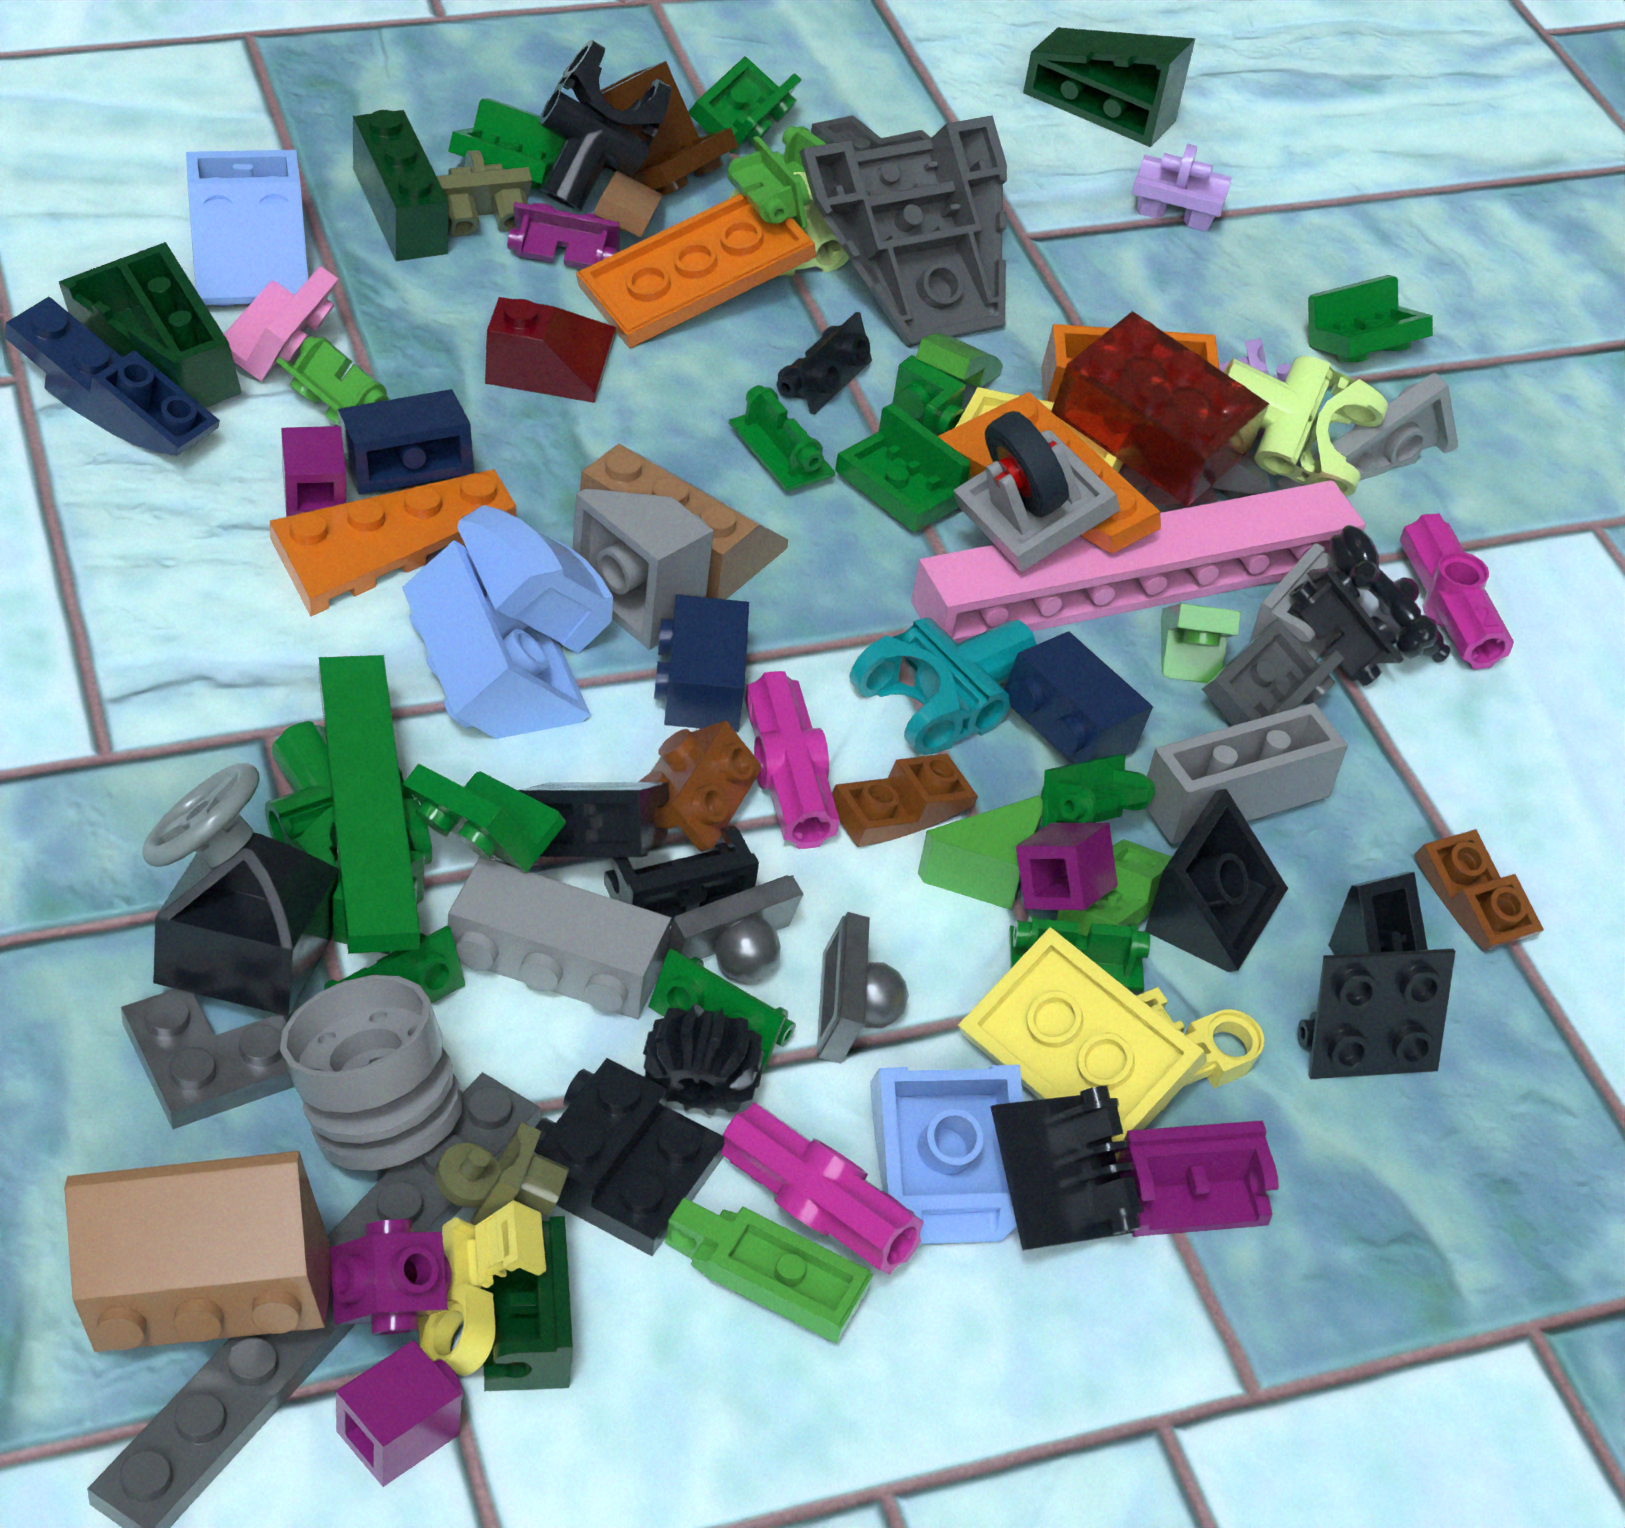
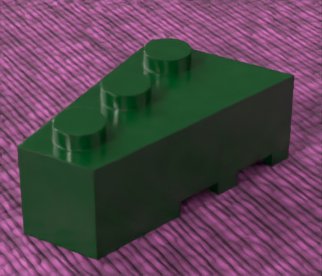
M1057 27L1031 51L1023 93L1151 147L1176 122L1196 38Z
M166 242L58 281L67 310L73 317L120 356L124 357L136 350L204 408L242 393L228 340Z

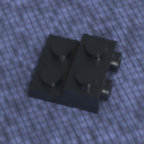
M606 1058L594 1074L586 1069H582L575 1075L563 1101V1106L567 1109L557 1122L545 1117L535 1126L536 1129L541 1131L534 1152L569 1168L556 1206L640 1251L653 1256L665 1240L668 1221L683 1197L693 1201L724 1156L721 1152L724 1147V1137L666 1107L667 1088Z

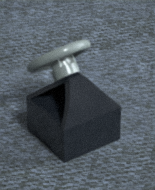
M238 763L212 775L184 796L161 818L144 842L142 849L143 858L146 863L155 867L173 864L192 852H196L191 863L155 917L153 983L289 1017L333 937V895L338 886L339 869L295 847L253 832V829L239 812L254 795L260 780L259 772L252 764Z

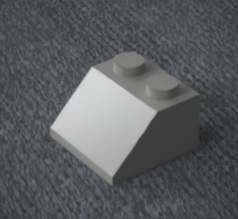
M584 489L576 493L572 549L588 561L601 576L613 596L612 619L648 650H651L659 645L661 618L673 619L676 595L706 597L714 530L701 517L694 515L673 497Z

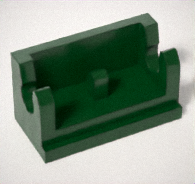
M565 1216L550 1217V1221H542L546 1271L537 1276L521 1268L513 1272L506 1269V1277L493 1275V1285L488 1288L480 1287L493 1293L495 1339L491 1352L483 1363L484 1392L569 1388L573 1341Z

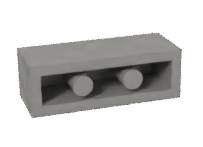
M1311 703L1157 747L1154 750L1147 778L1154 783L1155 795L1146 809L1171 844L1184 840L1217 790L1227 789L1246 821L1330 797L1348 744L1315 703Z
M481 856L478 858L448 912V926L451 927L458 958L466 966L476 970H487L524 982L534 989L558 993L591 1004L601 1011L616 1012L639 1020L658 980L668 951L671 917L538 874L525 873L516 867L491 859L487 860Z

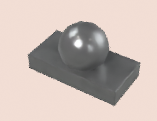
M785 875L677 915L670 929L668 950L674 949L689 959L693 957L703 959L715 954L718 966L728 977L741 982L759 981L772 972L779 962L781 946L777 930L790 925L802 899L803 892L793 875Z
M847 912L845 916H842L823 951L816 1053H819L818 1058L841 1064L862 1027L885 1028L904 1014L909 993L906 981L902 975L884 962H868L870 917Z

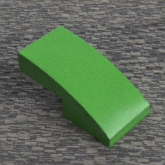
M935 333L923 337L915 358L976 387H981L1000 376L1003 364L996 356L944 333Z
M1122 839L1113 845L1118 886L1085 910H1058L1057 920L1078 922V934L1086 937L1088 936L1091 923L1128 926L1130 923L1137 924L1138 926L1151 911L1162 872L1172 856Z

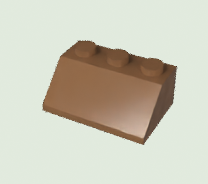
M619 443L581 471L580 491L596 489L673 497L694 515L701 517L714 530L706 592L707 598H729L788 547V539L654 461Z
M300 1151L67 1176L64 1190L72 1298L94 1352L129 1350L138 1347L185 1342H206L214 1339L271 1333L282 1334L290 1331L325 1328L332 1278L331 1246Z

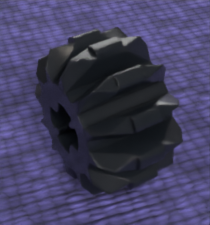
M693 1004L689 1012L680 1008H668L665 1017L655 1020L652 1031L647 1034L643 1050L645 1055L643 1066L645 1078L667 1088V1102L676 1101L682 1104L685 1112L691 1108L702 1109L708 1115H713L717 1108L728 1112L738 1111L742 1102L753 1099L755 1088H758L760 1085L763 1065L761 1064L763 1058V1051L761 1049L763 1036L754 1030L748 1029L747 1019L742 1017L730 1018L724 1015L723 1008L716 1011H707L698 1004Z

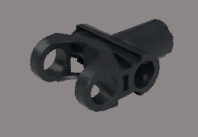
M592 39L580 49L563 72V76L559 80L554 93L547 100L539 119L541 126L565 139L540 191L554 201L578 212L582 211L605 164L610 165L629 177H632L639 170L649 153L650 144L658 131L659 125L663 122L671 96V87L656 79L647 88L641 100L637 99L630 108L624 111L613 108L605 101L599 84L602 70L599 65L603 59L605 47ZM562 88L567 90L571 88L579 102L561 92ZM619 125H643L640 133L646 136L645 141Z

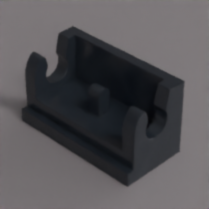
M549 782L518 790L557 810L566 820L565 825L540 857L648 856L647 849L663 844L668 836V829L655 827L654 814L656 807H663L669 801V782Z
M732 825L720 829L725 843L715 845V850L635 870L628 857H609L613 870L605 871L604 885L610 898L671 917L670 926H672L677 915L756 887L759 861L755 854L750 852L739 829Z

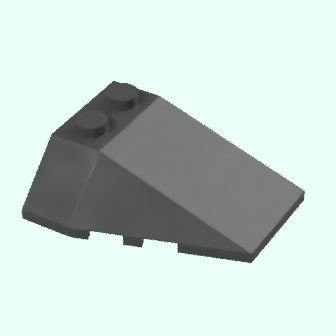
M993 115L946 123L933 137L920 141L855 152L852 141L847 140L807 147L799 152L814 204L907 347L918 345L923 337L935 333H944L951 337H957L1001 328L1005 325L1006 260H1002V232L1006 229L1007 212L1002 211L1003 184L1007 181V163Z

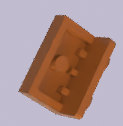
M726 720L690 732L688 729H682L671 735L660 746L658 754L661 757L651 772L639 781L669 782V801L663 807H656L654 814L655 827L671 829L679 826L701 852L714 848L722 835L720 829L727 827L761 771L760 762Z

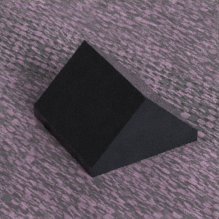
M1227 789L1215 791L1163 870L1145 932H1149L1151 935L1226 972L1238 971L1288 890V887Z

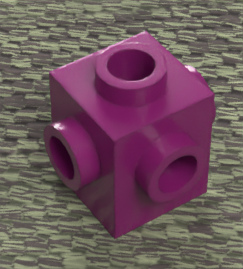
M408 1219L382 1220L365 1224L366 1236L330 1247L335 1325L371 1324L372 1335L404 1334L419 1330L418 1318L448 1310L447 1293L451 1284V1268L444 1254L442 1232H412V1221Z

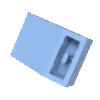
M296 150L186 152L195 288L204 304L217 306L251 304L271 281H276L295 295L308 280L301 186Z

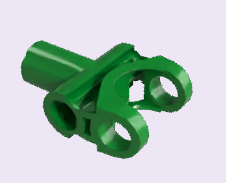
M311 721L300 722L285 729L272 746L271 753L273 759L293 793L265 803L268 828L273 839L304 851L338 868L335 862L338 859L325 730L324 727L315 725ZM399 768L409 850L425 853V866L432 862V845L428 826L415 813L420 804L402 785L404 779Z

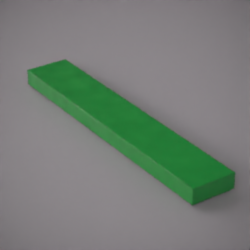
M384 655L319 657V683L348 954L419 950L420 928Z

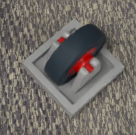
M1015 411L1005 413L992 421L984 432L986 445L993 463L988 465L985 471L953 490L958 507L1020 572L1028 569L1120 511L1117 495L1051 430H1045L1040 433L1029 419L1020 412Z

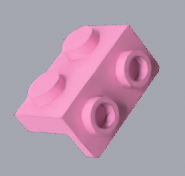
M320 265L295 295L276 281L269 282L224 333L230 345L233 361L261 382L277 364L276 361L279 357L290 362L298 353L302 342L308 338L304 331L308 327L313 331H317L332 311L335 304L327 298L339 279Z

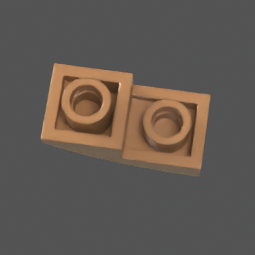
M616 171L604 190L594 214L605 220L619 222V230L629 231L642 238L663 194Z

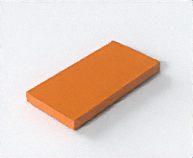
M740 193L576 272V277L580 289L607 322L616 327V333L630 349L815 258L816 250L815 243L792 218H788L781 223H767L750 205L747 196L743 197Z

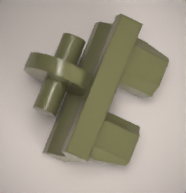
M476 150L467 151L465 167L449 168L448 175L437 176L449 201L448 232L450 236H468L478 231V215L494 214L498 229L504 232L510 231L511 228L516 229L513 205L514 202L523 204L528 202L532 183L529 167L503 170L501 164L484 165L481 152Z
M520 1122L497 1160L491 1152L480 1145L469 1142L458 1143L446 1149L436 1164L434 1177L437 1188L446 1199L455 1205L467 1208L478 1207L469 1223L477 1225L513 1200L541 1212V1217L542 1214L548 1216L560 1197L569 1168L535 1153L534 1150L541 1131Z

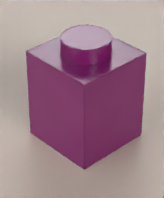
M341 426L281 428L282 473L286 517L346 503V469Z
M1050 823L1016 845L1025 909L1085 910L1118 886L1110 823Z
M412 1340L336 1390V1432L381 1486L384 1487L460 1435L461 1399L464 1396L463 1388L458 1377L442 1359L432 1361L415 1340Z

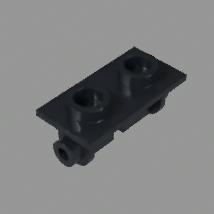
M855 312L842 325L829 326L822 333V337L805 352V358H798L793 364L783 367L778 373V381L776 383L778 391L788 398H806L810 414H816L872 361L870 342L865 333L861 313Z
M1331 568L1312 569L1306 574L1315 585L1312 586L1306 580L1290 592L1289 596L1295 602L1292 606L1293 611L1314 630L1315 637L1318 640L1323 639L1335 627L1341 633L1325 649L1329 654L1337 649L1344 657L1339 667L1350 681L1358 680L1362 686H1367L1382 673L1377 666L1378 663H1401L1404 660L1393 646L1397 639L1392 630L1380 618L1376 616L1370 617L1357 601L1360 597L1359 590L1341 571L1336 570L1334 572Z

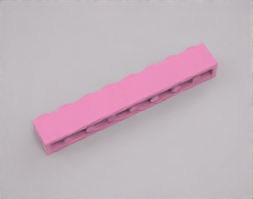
M1330 480L1160 513V530L1113 554L1079 536L1023 572H1020L995 544L921 558L918 563L911 603L920 619L925 617L932 618L957 644L1007 621H1015L1017 619L1025 623L1031 631H1037L1279 582L1314 543L1325 547L1324 552L1330 555L1329 541L1334 535L1340 534L1347 525H1352L1364 531L1366 524L1335 482Z

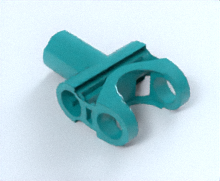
M925 617L913 621V626L906 632L893 637L885 635L867 647L852 666L849 678L850 683L862 696L872 697L878 695L879 697H884L888 695H905L921 702L924 706L907 723L904 738L919 754H935L951 749L953 742L961 740L974 732L982 736L994 729L1003 720L1011 704L1009 702V694L999 684L1008 680L1017 653L1037 644L1033 632L1025 623L1018 619L1007 621L957 644L932 618ZM902 657H906V661L917 671L914 687L898 682Z

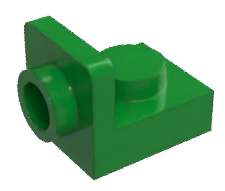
M910 355L898 366L892 403L916 419L936 436H939L955 428L965 410L962 409L966 384Z

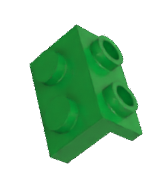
M744 56L694 103L689 110V115L708 134L731 127L738 143L737 148L729 151L733 154L746 141H749L754 146L753 137L759 136L762 138L773 125V122L769 119L770 117L778 123L789 112L797 101L791 93L802 79L794 73L779 87Z
M484 98L479 101L474 127L453 131L448 152L465 157L466 159L467 151L479 150L482 154L484 165L501 164L503 170L529 167L532 178L531 188L539 189L565 139L539 124L540 115L490 98Z
M1385 275L1311 294L1308 298L1309 347L1336 354L1341 362H1362L1370 358L1371 352L1379 350H1406L1411 347L1412 341L1433 336V315L1399 306L1398 278L1395 276Z
M891 403L882 408L878 432L837 454L835 471L915 533L959 508L953 490L968 481L971 464L957 450L897 405Z
M418 764L402 783L421 804L415 813L433 830L445 837L452 832L467 847L481 857L489 860L494 855L525 873L529 871L566 822L557 810L481 771L476 772L463 787Z

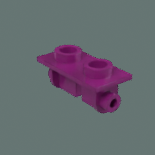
M514 202L513 209L516 229H510L507 248L515 250L517 257L554 263L557 248L561 246L566 247L563 259L564 265L584 269L621 251L619 222L605 220L594 213L580 215L559 211L544 203L528 205Z

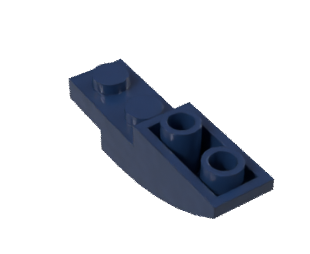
M51 297L45 298L6 322L4 338L46 372L44 388L73 411L116 437L154 452L178 456L219 428L220 420L136 350L124 357L120 356Z

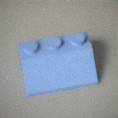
M453 540L402 587L412 611L409 619L416 631L422 636L429 653L426 657L427 664L439 678L447 697L444 700V706L449 715L464 728H471L473 726L495 739L582 723L591 715L559 642L494 609L465 546Z

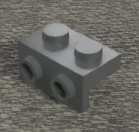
M1277 618L1245 646L1202 690L1234 726L1297 708L1302 701L1307 705L1315 702L1335 684V681L1329 674L1344 660V657L1336 649L1317 663Z

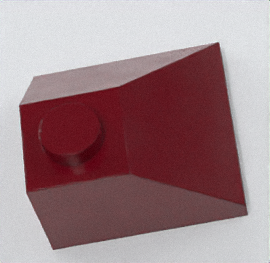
M499 297L487 328L485 384L595 403L615 339L616 327L555 306L533 303L526 299Z

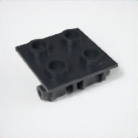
M1451 948L1323 955L1317 1011L1313 1012L1309 1019H1301L1298 1024V1037L1301 1045L1312 1047L1308 1074L1310 1079L1438 1071L1456 951Z
M1108 1086L1089 1088L1080 1091V1095L990 1106L1022 1251L1133 1233L1134 1230L1141 1229L1138 1215L1145 1212L1143 1205H1140L1134 1176L1120 1177V1174L1135 1170L1133 1162L1117 1164L1115 1153L1129 1149V1143L1127 1140L1112 1142L1111 1137L1124 1133L1117 1108L1120 1106L1118 1098H1110Z

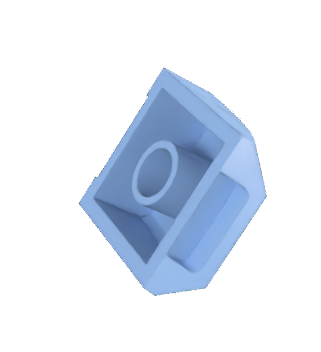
M485 505L459 520L458 531L496 611L549 636L578 654L612 622L613 596L601 576L588 561L569 546L543 535L528 526L521 519L503 510Z
M992 1065L988 1069L908 1071V1067L879 1068L870 1081L882 1189L906 1208L915 1212L914 1214L924 1221L920 1232L921 1242L919 1244L1002 1241L1017 1228L990 1106L1023 1102L1020 1065Z

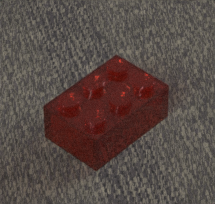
M1132 311L1067 363L1051 412L1188 507L1250 451L1270 403Z

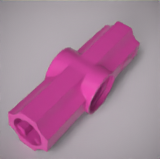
M1440 513L1421 515L1418 520L1405 526L1400 537V543L1427 592L1422 605L1424 614L1436 620L1437 625L1446 628L1462 660L1468 661L1472 669L1491 668L1495 662L1509 656L1514 640L1485 590L1489 578V570L1485 563L1476 556L1465 553L1450 524L1444 522Z
M785 671L765 672L757 681L747 685L745 695L746 707L755 735L754 756L761 764V771L757 776V781L762 790L770 789L783 840L796 844L797 849L820 847L826 839L837 835L840 821L828 782L829 755L826 737L821 728H812L799 681L789 678Z
M755 1102L747 1110L737 1113L723 1133L724 1147L721 1154L729 1159L730 1163L750 1175L752 1179L776 1194L774 1201L789 1214L825 1236L831 1234L878 1270L889 1275L896 1267L908 1262L921 1242L920 1232L924 1221L894 1197L866 1180L868 1173L844 1155L818 1139L813 1138L811 1141L768 1109Z

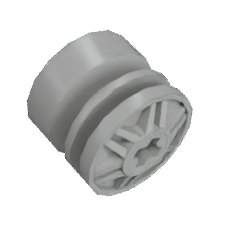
M370 975L343 981L317 993L295 1010L281 1032L280 1052L292 1083L303 1100V1111L311 1124V1131L316 1144L326 1160L344 1169L375 1171L409 1162L429 1152L448 1136L462 1114L463 1093L458 1079L453 1074L451 1059L442 1047V1033L430 999L417 983L400 976Z

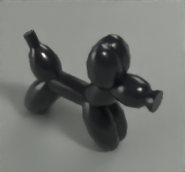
M1347 525L1340 534L1334 535L1329 541V552L1334 564L1359 590H1368L1378 599L1380 610L1383 614L1388 615L1394 625L1400 629L1396 635V645L1400 654L1409 659L1423 654L1425 656H1432V659L1437 663L1444 661L1450 654V647L1444 644V638L1440 631H1438L1436 620L1426 615H1421V610L1415 603L1419 596V588L1415 581L1411 578L1402 577L1393 582L1379 568L1378 551L1372 539L1362 529Z

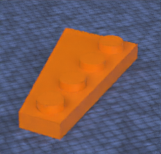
M1030 392L938 436L970 461L971 475L975 477L993 463L985 440L984 432L987 426L1005 413L1011 411L1020 412L1033 423L1040 433L1045 430H1051L1117 495L1120 511L1080 535L1081 537L1113 554L1161 529L1160 511Z
M495 469L270 520V539L310 617L329 609V599L347 591L356 597L375 588L376 578L398 568L408 573L426 565L428 554L447 547L453 540L465 546L457 528L459 520L482 505L503 510L515 517L517 506Z

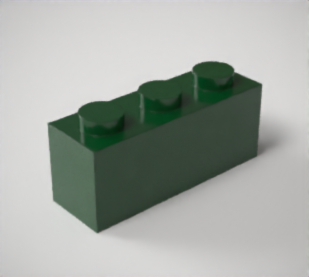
M378 110L372 114L353 116V170L395 261L448 254L449 201L405 111Z

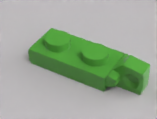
M683 1197L668 1221L665 1243L692 1259L691 1266L705 1274V1277L836 1344L865 1297L872 1281L873 1274L870 1273V1270L743 1206L738 1213L723 1209L720 1215H717Z

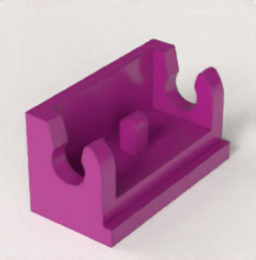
M1263 1120L1127 1131L1124 1141H1128L1130 1148L1120 1152L1117 1164L1133 1162L1135 1170L1120 1174V1177L1134 1176L1140 1205H1143L1145 1212L1138 1215L1141 1229L1134 1230L1132 1237L1268 1226L1273 1213L1266 1191L1278 1190L1279 1182L1276 1166L1265 1137L1267 1131Z

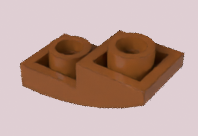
M947 753L897 759L888 778L836 784L832 791L839 820L857 847L894 840L937 825L974 806L978 795Z
M1477 829L1425 843L1414 854L1437 896L1463 930L1485 951L1537 936L1544 930L1516 874L1500 877Z

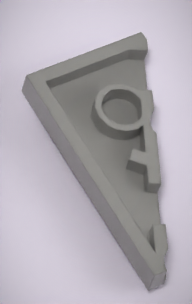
M1435 372L1418 384L1406 387L1395 400L1390 402L1382 424L1376 427L1355 424L1352 430L1332 443L1335 449L1347 458L1346 462L1359 471L1361 475L1359 481L1383 474L1393 467H1404L1414 464L1423 449L1437 446L1443 453H1448L1459 447L1449 386ZM1319 453L1313 456L1314 461L1320 457ZM1287 476L1277 481L1279 490L1304 486Z

